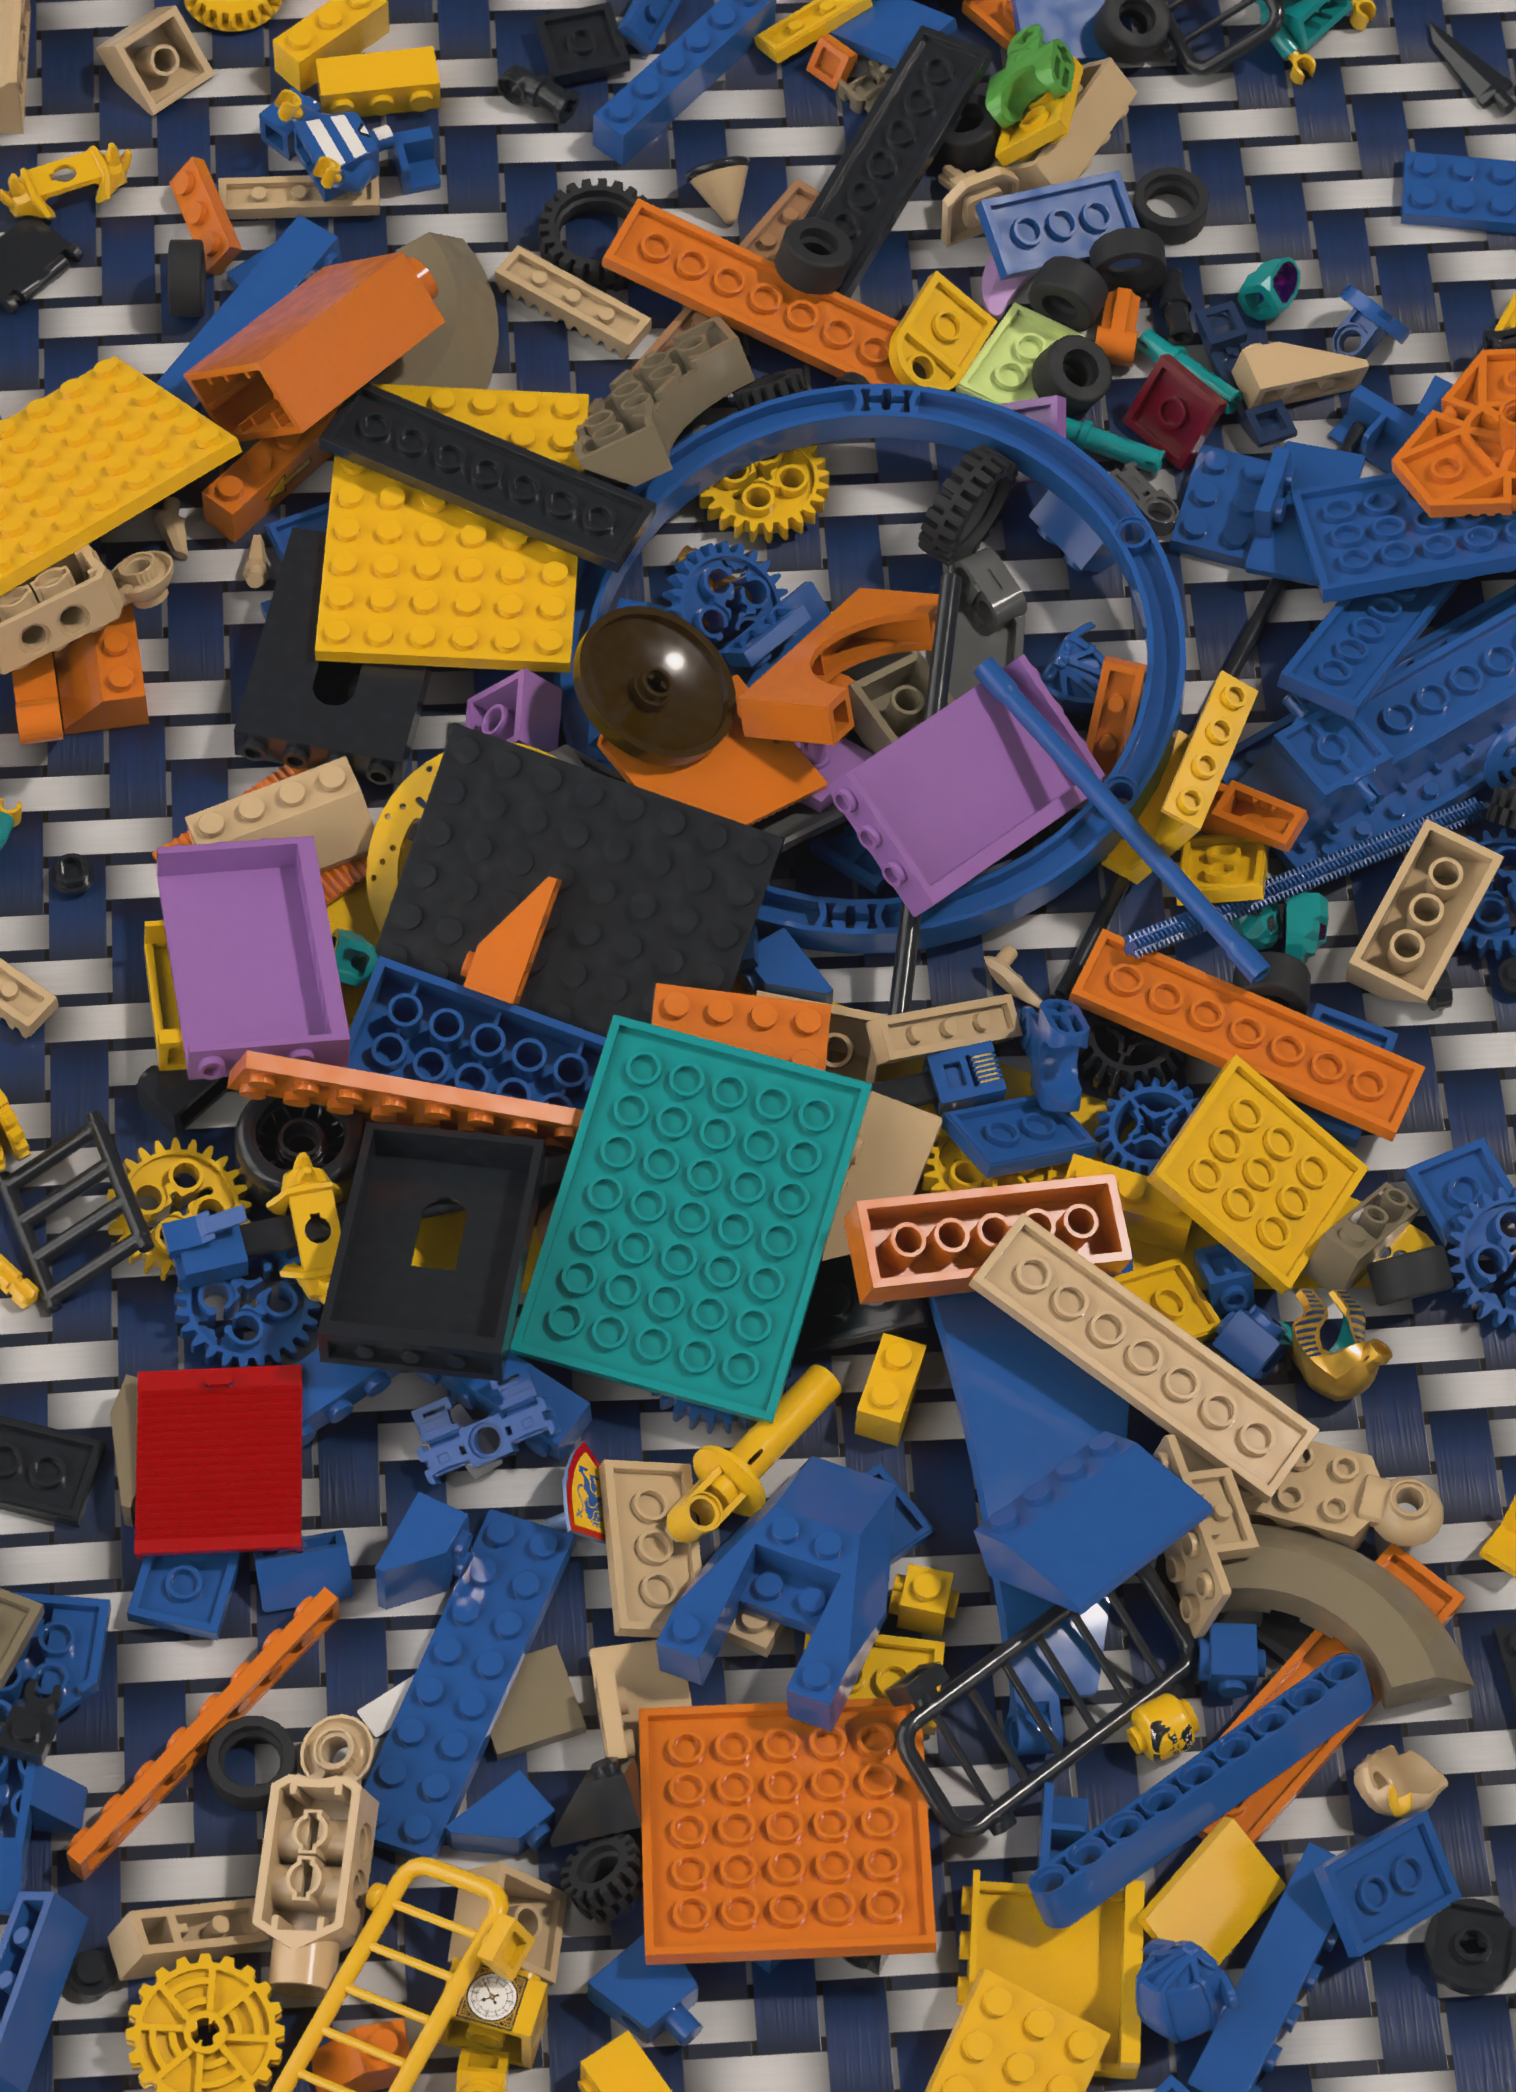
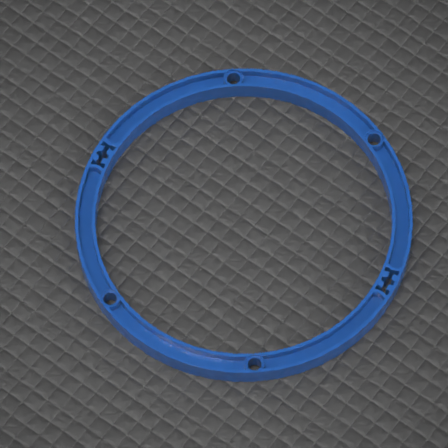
M854 384L807 390L749 407L696 432L671 449L669 458L673 470L636 487L630 485L626 489L628 492L655 502L656 514L618 573L580 557L578 559L571 673L554 672V684L562 689L560 726L565 745H569L610 769L617 771L599 748L588 746L589 719L582 709L575 691L572 669L576 648L584 634L599 618L608 613L612 600L626 572L643 547L667 520L694 497L719 480L742 468L776 454L816 443L851 438L887 437L923 440L971 451L974 447L977 448L981 444L986 445L1017 464L1019 472L1050 490L1071 507L1099 536L1116 560L1131 589L1141 618L1147 650L1145 687L1134 728L1122 755L1104 784L1117 799L1129 801L1123 806L1136 820L1139 819L1155 793L1174 749L1182 719L1186 685L1185 623L1174 576L1167 556L1152 527L1129 494L1101 465L1075 444L1043 424L989 401L967 394L924 386ZM1134 540V541H1138V542H1140V543H1138V544H1128V543H1126V542H1127V541ZM1089 800L1083 809L1057 833L1029 853L996 871L968 881L937 904L922 912L918 949L937 947L978 936L1011 923L1047 904L1084 878L1114 850L1123 837ZM769 885L755 925L758 929V938L761 939L784 927L799 947L803 949L847 954L895 953L902 899L900 897L889 899L820 897ZM828 922H832V927H828ZM870 924H875V929H871Z

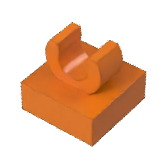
M825 34L819 37L806 70L832 89L838 90L839 80L842 79L845 83L847 82L849 75L853 73L859 57L856 52L830 34Z

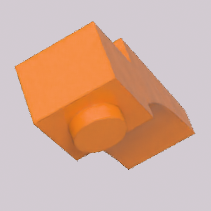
M1231 780L1229 785L1220 782L1200 831L1209 835L1220 834L1249 839L1288 853L1309 817L1305 809Z

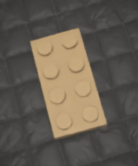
M604 1459L599 1466V1478L615 1636L659 1638L675 1604L702 1570L699 1540L692 1543L680 1542L671 1535L667 1527L668 1512L693 1486L691 1464ZM690 1509V1516L697 1524L696 1513Z

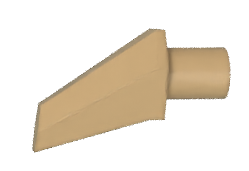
M167 497L164 499L163 510L157 512L154 521L172 555L178 559L187 560L188 548L185 519L179 516L180 500L175 497Z
M253 535L242 574L251 588L263 586L270 575L264 541L261 535Z

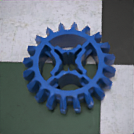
M1156 1077L1153 1078L1150 1087H1143V1083L1137 1079L1134 1084L1135 1091L1129 1092L1127 1089L1120 1087L1118 1091L1120 1101L1111 1098L1107 1099L1106 1108L1108 1112H1099L1097 1119L1100 1127L1096 1128L1094 1132L1095 1140L1099 1143L1097 1154L1101 1160H1104L1103 1163L1145 1176L1150 1175L1201 1100V1097L1193 1099V1091L1189 1086L1178 1091L1177 1083L1173 1079L1165 1087L1160 1086V1081ZM1134 1120L1136 1128L1128 1134V1140L1120 1144L1119 1141L1123 1130Z

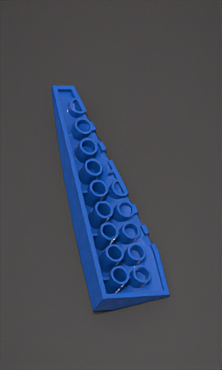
M379 956L349 1030L348 1067L344 1068L584 1110L606 1038Z

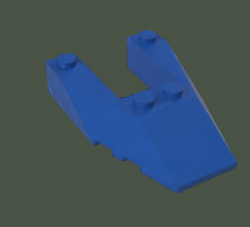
M811 1456L766 1501V1504L758 1509L714 1553L675 1604L656 1642L660 1671L703 1686L739 1610H747L762 1615L771 1621L812 1635L786 1689L788 1716L832 1732L887 1616V1596L890 1580L897 1485Z

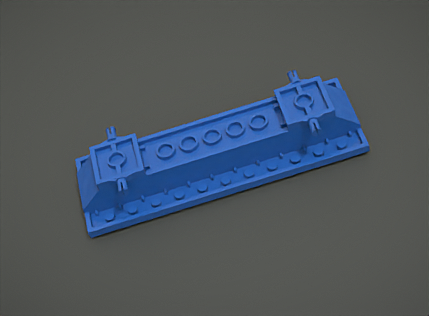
M1516 584L1416 641L1354 721L1344 716L1336 715L1313 702L1306 704L1301 698L1291 693V695H1286L1282 701V704L1291 712L1289 715L1236 744L1221 783L1229 785L1231 780H1234L1307 810L1309 819L1288 853L1270 846L1288 870L1457 804L1488 786L1483 777V765L1487 752L1501 731L1516 720ZM1516 739L1508 746L1503 756H1506L1508 749L1516 743ZM1498 771L1499 779L1503 777L1502 771Z

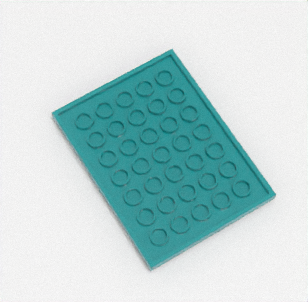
M614 1014L510 1346V1352L522 1357L732 1415L773 1424L872 1092V1083Z

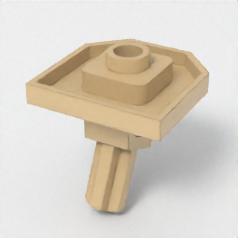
M952 165L943 167V173L938 175V181L950 191L943 199L941 240L946 248L984 233L975 205L984 199L1019 192V179L1014 172L999 166H994L979 173L975 170L963 173Z

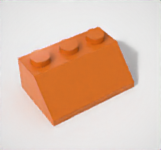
M133 603L122 607L120 617L108 623L102 630L88 633L70 642L64 649L54 651L65 735L149 724Z

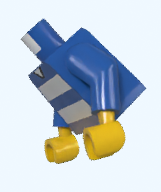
M283 89L274 101V105L280 108L277 113L281 121L289 122L293 119L295 152L324 202L335 199L347 192L353 194L361 193L380 174L379 152L395 147L392 131L387 124L368 130L356 112L351 111L341 114L317 112L303 105L301 98L289 89Z

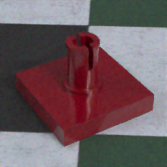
M1165 354L1159 357L1122 422L1153 448L1166 451L1165 458L1179 470H1184L1190 467L1228 402L1173 356Z

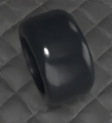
M267 1095L262 1100L251 1099L239 1116L234 1134L236 1168L240 1173L239 1178L242 1185H246L248 1188L247 1192L250 1197L267 1209L266 1203L281 1192L283 1175L293 1169L297 1155L305 1152L309 1156L312 1166L323 1169L330 1180L342 1189L343 1196L340 1202L348 1201L366 1126L362 1112L354 1109L351 1115L333 1114L326 1110L327 1106L312 1103L308 1107H293L284 1104L283 1098ZM289 1204L285 1215L291 1214Z

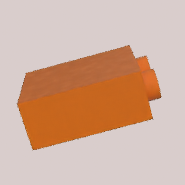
M403 251L324 266L189 369L183 376L211 420L235 436L239 442L303 433L446 322L433 302V299L438 295L437 284L430 271L419 260L413 257H406Z

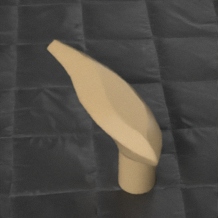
M1004 945L996 957L984 956L989 973L1006 992L1040 1009V1003L1043 1000L1010 967L1018 956L1014 947Z

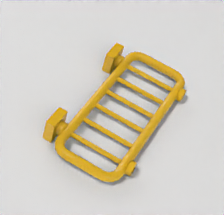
M423 1856L411 1859L400 1866L388 1885L380 1882L371 1885L366 1893L365 1905L367 1909L373 1912L271 2092H293L300 2079L331 2092H356L305 2070L324 2036L401 2067L388 2092H410L482 1961L497 1976L513 1982L536 1941L515 1918L507 1916L509 1910L508 1897L503 1887L488 1878L438 1859ZM420 1876H428L487 1899L489 1901V1910L478 1931L404 1903L401 1899L413 1880ZM395 1910L473 1939L454 1973L377 1943ZM371 1952L449 1982L430 2016L353 1985ZM348 1994L425 2024L406 2059L329 2028Z

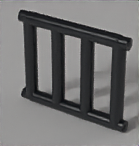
M100 1111L89 1113L86 1116L88 1123L14 1172L4 1171L0 1173L1 1197L48 1313H55L61 1310L63 1307L62 1300L137 1251L146 1253L155 1247L121 1158ZM94 1140L101 1160L28 1209H25L18 1190ZM109 1177L116 1197L40 1246L33 1226ZM124 1214L131 1232L130 1235L57 1283H54L47 1263Z

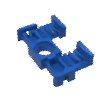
M525 1363L504 1372L502 1382L489 1380L492 1390H499L503 1400V1404L499 1405L501 1411L505 1410L507 1416L505 1413H497L461 1428L460 1423L455 1424L453 1422L451 1412L449 1411L454 1408L453 1404L456 1403L454 1396H446L411 1411L422 1442H428L430 1445V1449L428 1446H420L417 1449L420 1462L425 1463L428 1468L424 1473L430 1484H442L440 1476L468 1464H471L472 1468H481L520 1451L518 1443L547 1431L550 1432L551 1436L559 1435L561 1427L550 1399L547 1397H536L539 1396L530 1372L534 1370L532 1364ZM488 1427L495 1429L500 1436L499 1447L491 1454L484 1453L478 1445L479 1434Z

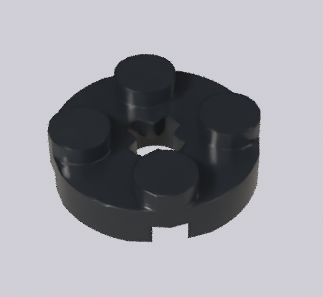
M1475 1898L1457 1900L1440 1913L1438 1912L1429 1923L1423 1945L1425 1960L1429 1966V1973L1432 1979L1438 1984L1445 1985L1452 1991L1465 1995H1484L1486 1993L1498 1992L1516 1969L1515 1925L1512 1927L1511 1923L1504 1917L1505 1912L1491 1902ZM1468 1937L1477 1938V1946L1485 1948V1953H1477L1476 1957L1468 1956L1466 1951L1460 1948L1459 1943L1465 1944Z

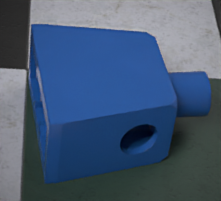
M645 1934L639 1937L588 1981V1999L644 2043L652 2042L662 2032L667 2030L684 2047L692 2042L703 2029L701 2023L688 2011L698 2001V1985L684 1964L646 1965Z

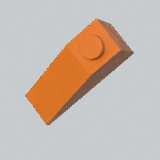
M548 876L478 944L475 952L469 951L461 969V976L466 977L463 987L510 1004H519L562 880Z

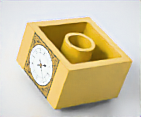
M454 1957L450 1972H455L462 1959ZM482 1961L442 2033L439 2044L460 2050L461 2048L510 2052V2064L532 2069L548 2018L547 1983L542 1982L541 1978L536 1974L525 1970H519L514 1981L511 1982L497 1976ZM446 1981L444 1990H445L446 1986H447L448 1983H449L448 1981Z

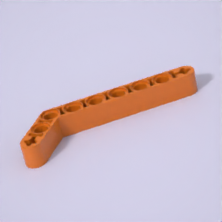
M50 652L31 661L27 667L12 671L16 701L15 709L21 745L64 740L53 654Z

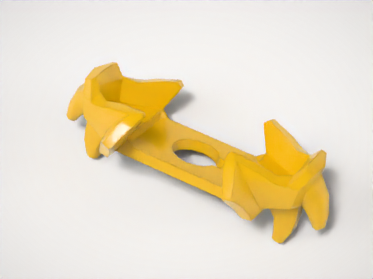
M109 143L106 153L99 152L95 146H90L86 152L28 170L23 167L20 169L19 178L15 173L10 175L8 179L9 192L0 189V201L10 208V212L16 218L31 215L51 220L56 215L51 207L45 203L48 198L91 184H98L99 188L95 201L97 203H106L118 187L128 182L126 174L131 164V150L126 149L120 156L117 146L114 143ZM61 169H71L76 173V176L70 181L51 180L54 174Z
M301 1152L295 1159L293 1169L283 1175L280 1194L268 1201L266 1207L276 1215H285L289 1204L301 1267L296 1262L287 1264L281 1269L280 1276L295 1278L310 1300L321 1302L324 1305L341 1234L335 1204L342 1200L343 1193L342 1189L330 1180L323 1169L313 1167L309 1156L305 1152ZM319 1213L320 1218L325 1219L330 1225V1237L323 1243H314L305 1234L306 1223L311 1219L310 1215Z

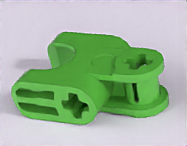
M1038 24L1025 27L1013 37L1007 49L1006 68L995 73L989 79L985 102L986 108L1003 129L1022 120L1023 112L1038 96L1051 91L1055 101L1069 93L1072 89L1075 63L1070 50L1058 38L1046 44L1043 40L1044 30Z

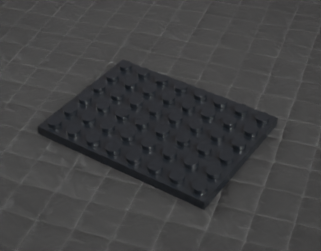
M454 723L375 951L378 958L382 956L463 986L466 977L461 976V969L469 951L475 952L478 944L548 876L562 880L520 1002L514 1005L606 1038L614 1014L651 1024L656 983L732 992L785 838Z

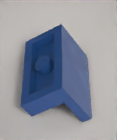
M343 1530L304 1536L303 1552H297L296 1550L253 1551L261 1604L264 1612L298 1607L306 1597H315L324 1587L337 1596L339 1600L354 1596L349 1556Z

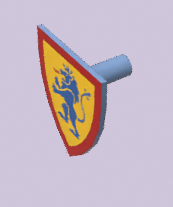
M584 1441L580 1442L571 1453L564 1477L561 1479L564 1512L547 1519L545 1526L606 1544L599 1478L600 1464Z

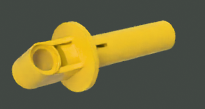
M820 1365L810 1366L781 1397L773 1424L757 1422L730 1451L715 1445L701 1447L693 1457V1468L698 1481L668 1512L667 1527L671 1535L680 1542L692 1543L716 1529L731 1512L751 1517L758 1509L762 1508L766 1504V1495L759 1479L841 1394V1385L837 1378L828 1369ZM690 1509L698 1515L700 1525L692 1520Z

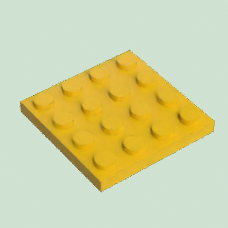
M1235 1054L1223 1066L1146 1180L1282 1295L1291 1289L1311 1258L1322 1235L1330 1229L1369 1167Z

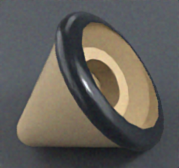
M730 156L711 160L690 169L686 173L685 179L688 183L692 184L726 224H733L738 219L751 161L745 156Z

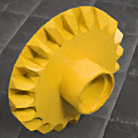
M183 0L188 12L198 22L209 28L226 32L245 31L266 23L277 13L283 0Z

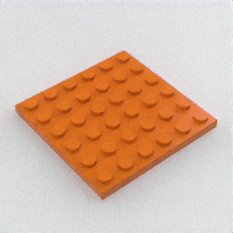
M889 1698L847 1699L832 1732L789 1717L787 1702L638 1708L646 1965L936 1953L927 1801L901 1761L896 1748V1733L901 1721L911 1711L916 1709L912 1704L894 1707ZM920 1728L915 1736V1746L924 1760L923 1730Z

